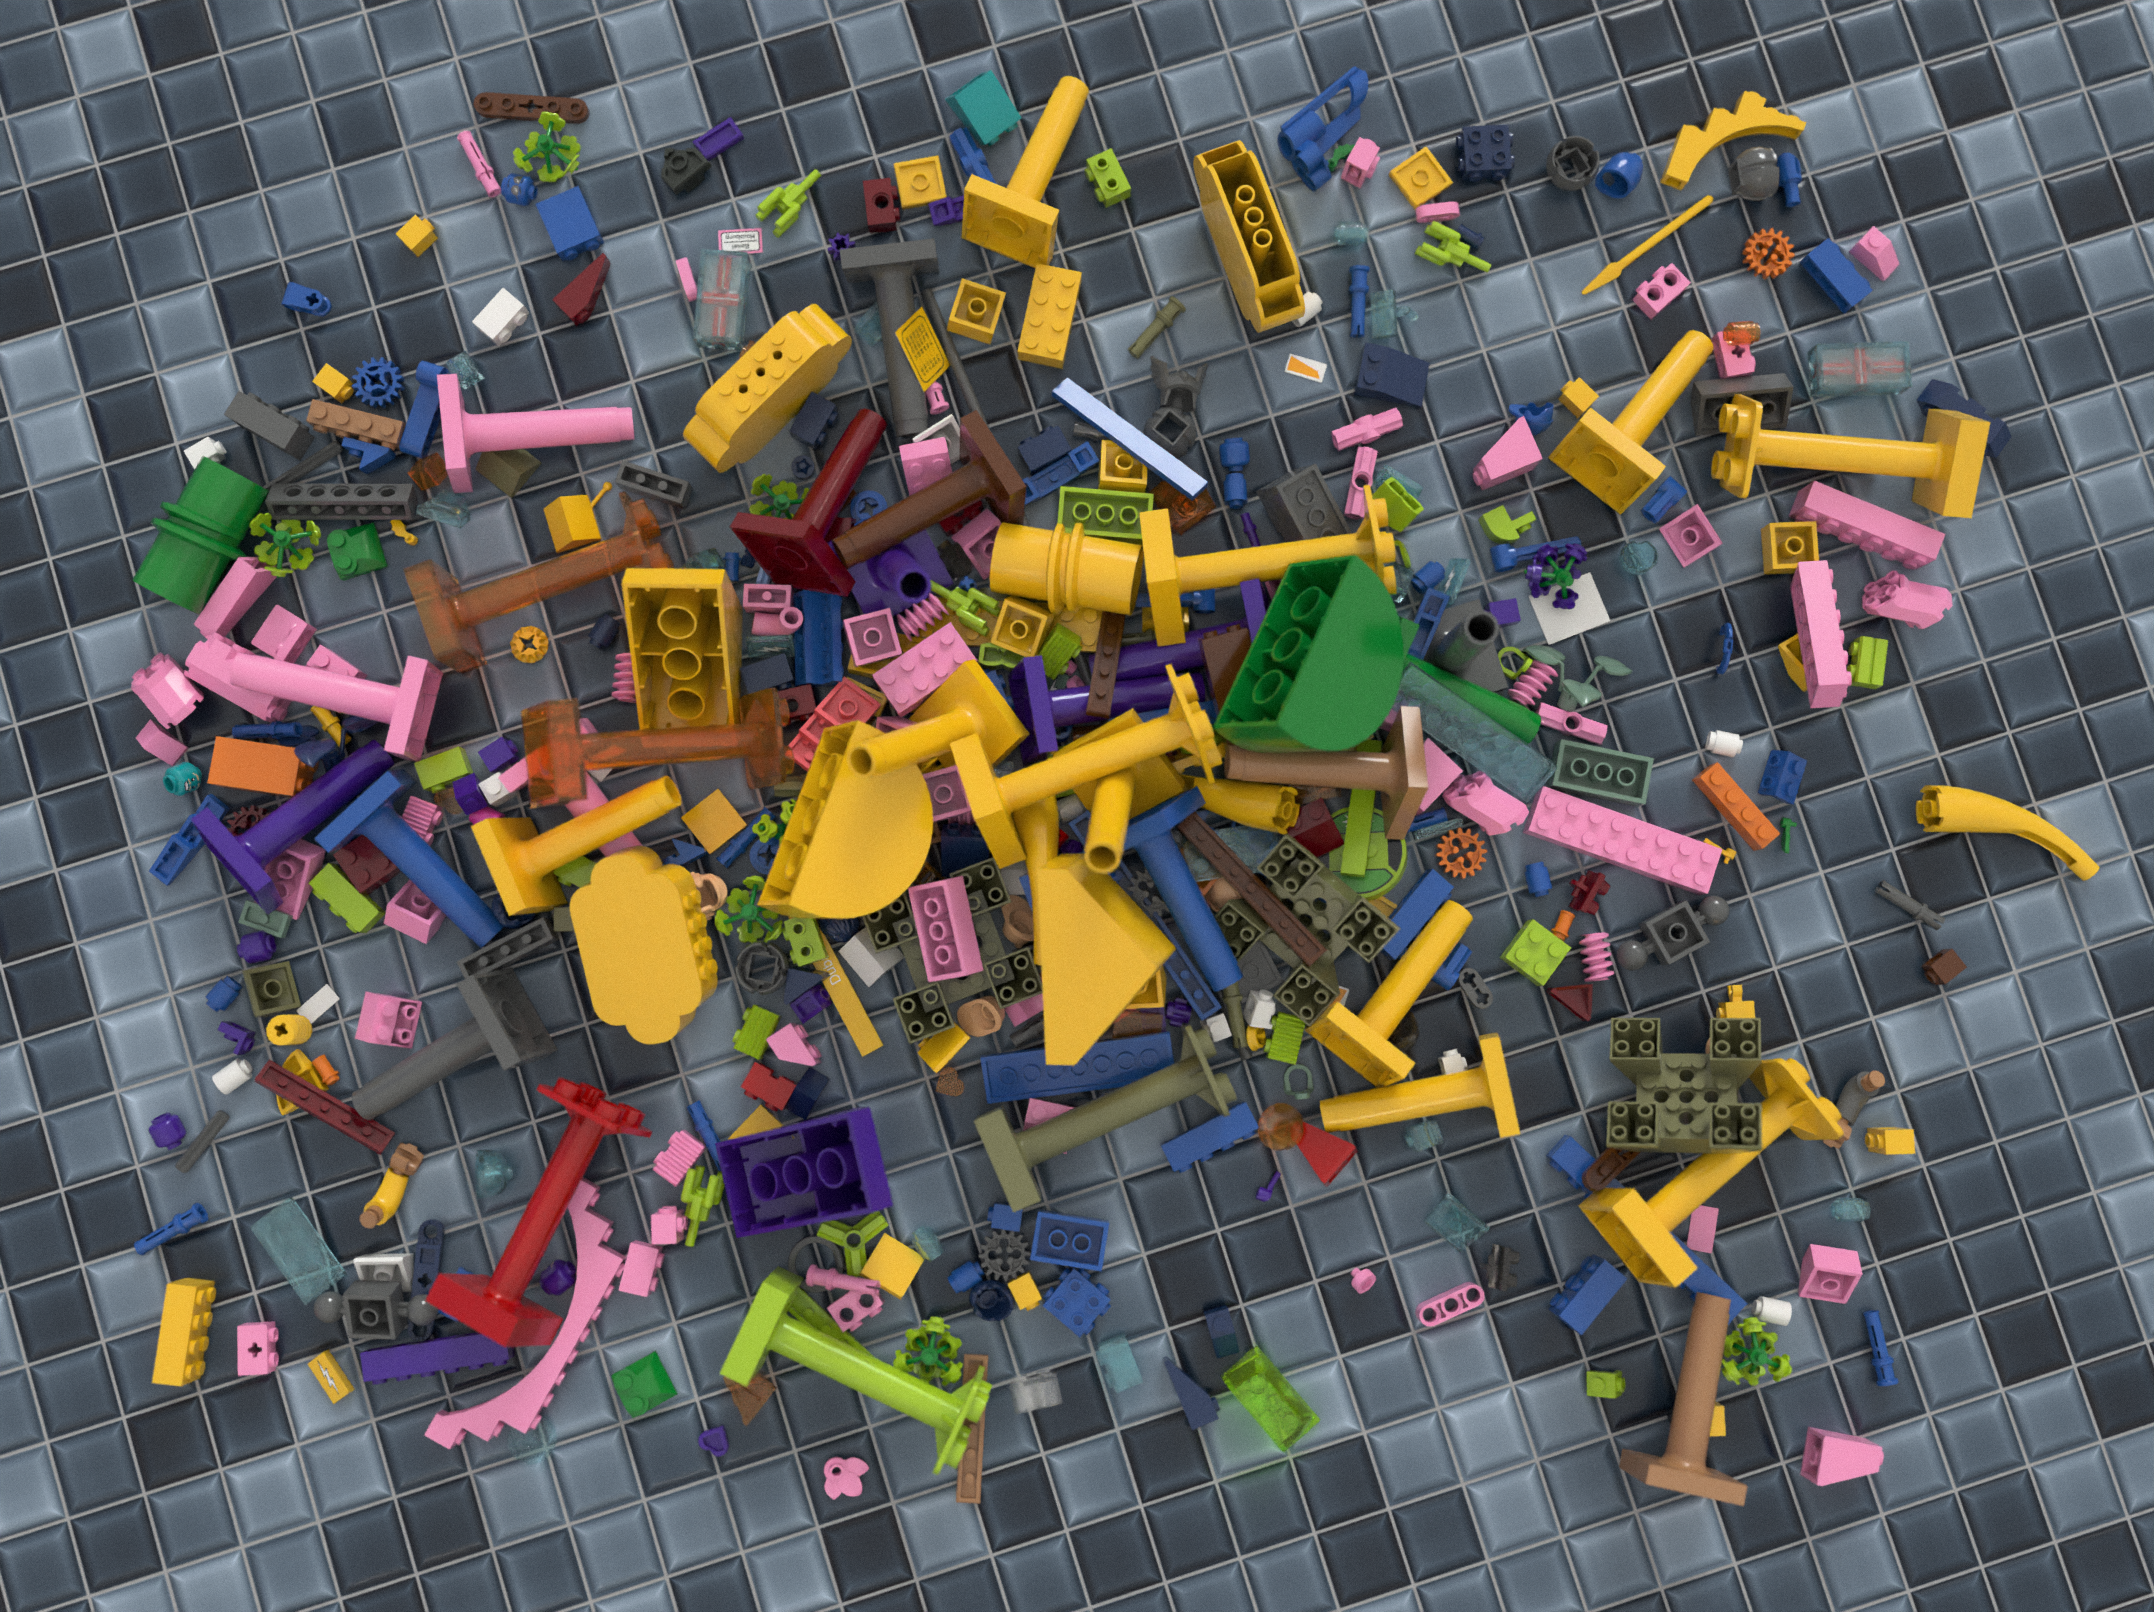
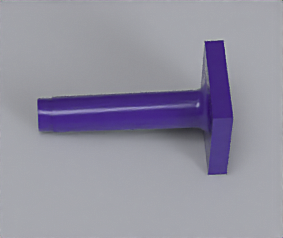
M926 530L862 564L859 563L847 569L856 581L851 592L863 614L890 608L893 617L910 608L913 603L917 604L928 598L929 593L936 594L931 591V580L945 588L954 584ZM832 540L828 541L827 544L836 554L834 547L832 545Z
M1259 578L1240 582L1246 616L1240 620L1185 632L1186 643L1158 647L1157 640L1153 639L1122 646L1120 648L1115 682L1167 673L1165 665L1168 664L1172 665L1174 672L1203 666L1204 663L1198 639L1204 638L1203 633L1217 630L1219 634L1226 632V627L1240 624L1241 628H1248L1252 643L1269 608L1267 593ZM1095 654L1089 655L1091 674L1093 672Z
M1042 655L1022 658L1007 675L1011 698L1015 705L1013 712L1030 734L1019 744L1023 767L1045 761L1058 751L1054 728L1108 720L1107 718L1086 715L1090 685L1048 691ZM1200 672L1189 673L1199 698L1198 703L1205 702V685ZM1177 673L1176 677H1179L1187 673ZM1168 675L1115 682L1109 719L1116 718L1131 709H1134L1138 714L1170 708L1173 690Z
M373 739L365 746L354 751L242 835L233 836L208 807L194 816L191 821L207 848L266 914L269 915L282 905L283 901L273 880L264 871L265 867L374 783L395 764L384 748Z

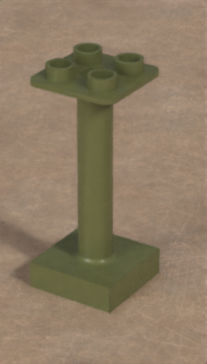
M1184 1024L1180 1027L1183 1034L1181 1061L1022 1132L1015 1133L1003 1105L977 1116L974 1123L1013 1213L1041 1201V1191L1031 1170L1035 1165L1194 1094L1216 1108L1219 1115L1224 1118L1229 1116L1227 1104L1236 1101L1237 1097L1226 1073L1219 1072L1213 1075L1207 1059L1216 1056L1217 1052L1206 1028L1193 1031L1190 1024Z

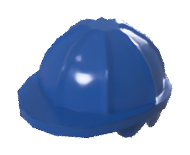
M1530 402L1528 406L1511 404L1508 407V411L1515 416V421L1520 417H1525L1532 435L1546 431L1553 423L1554 405L1549 402L1542 407H1537L1533 402Z

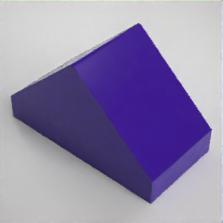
M856 1107L715 1143L737 1238L873 1213L893 1206L870 1107Z

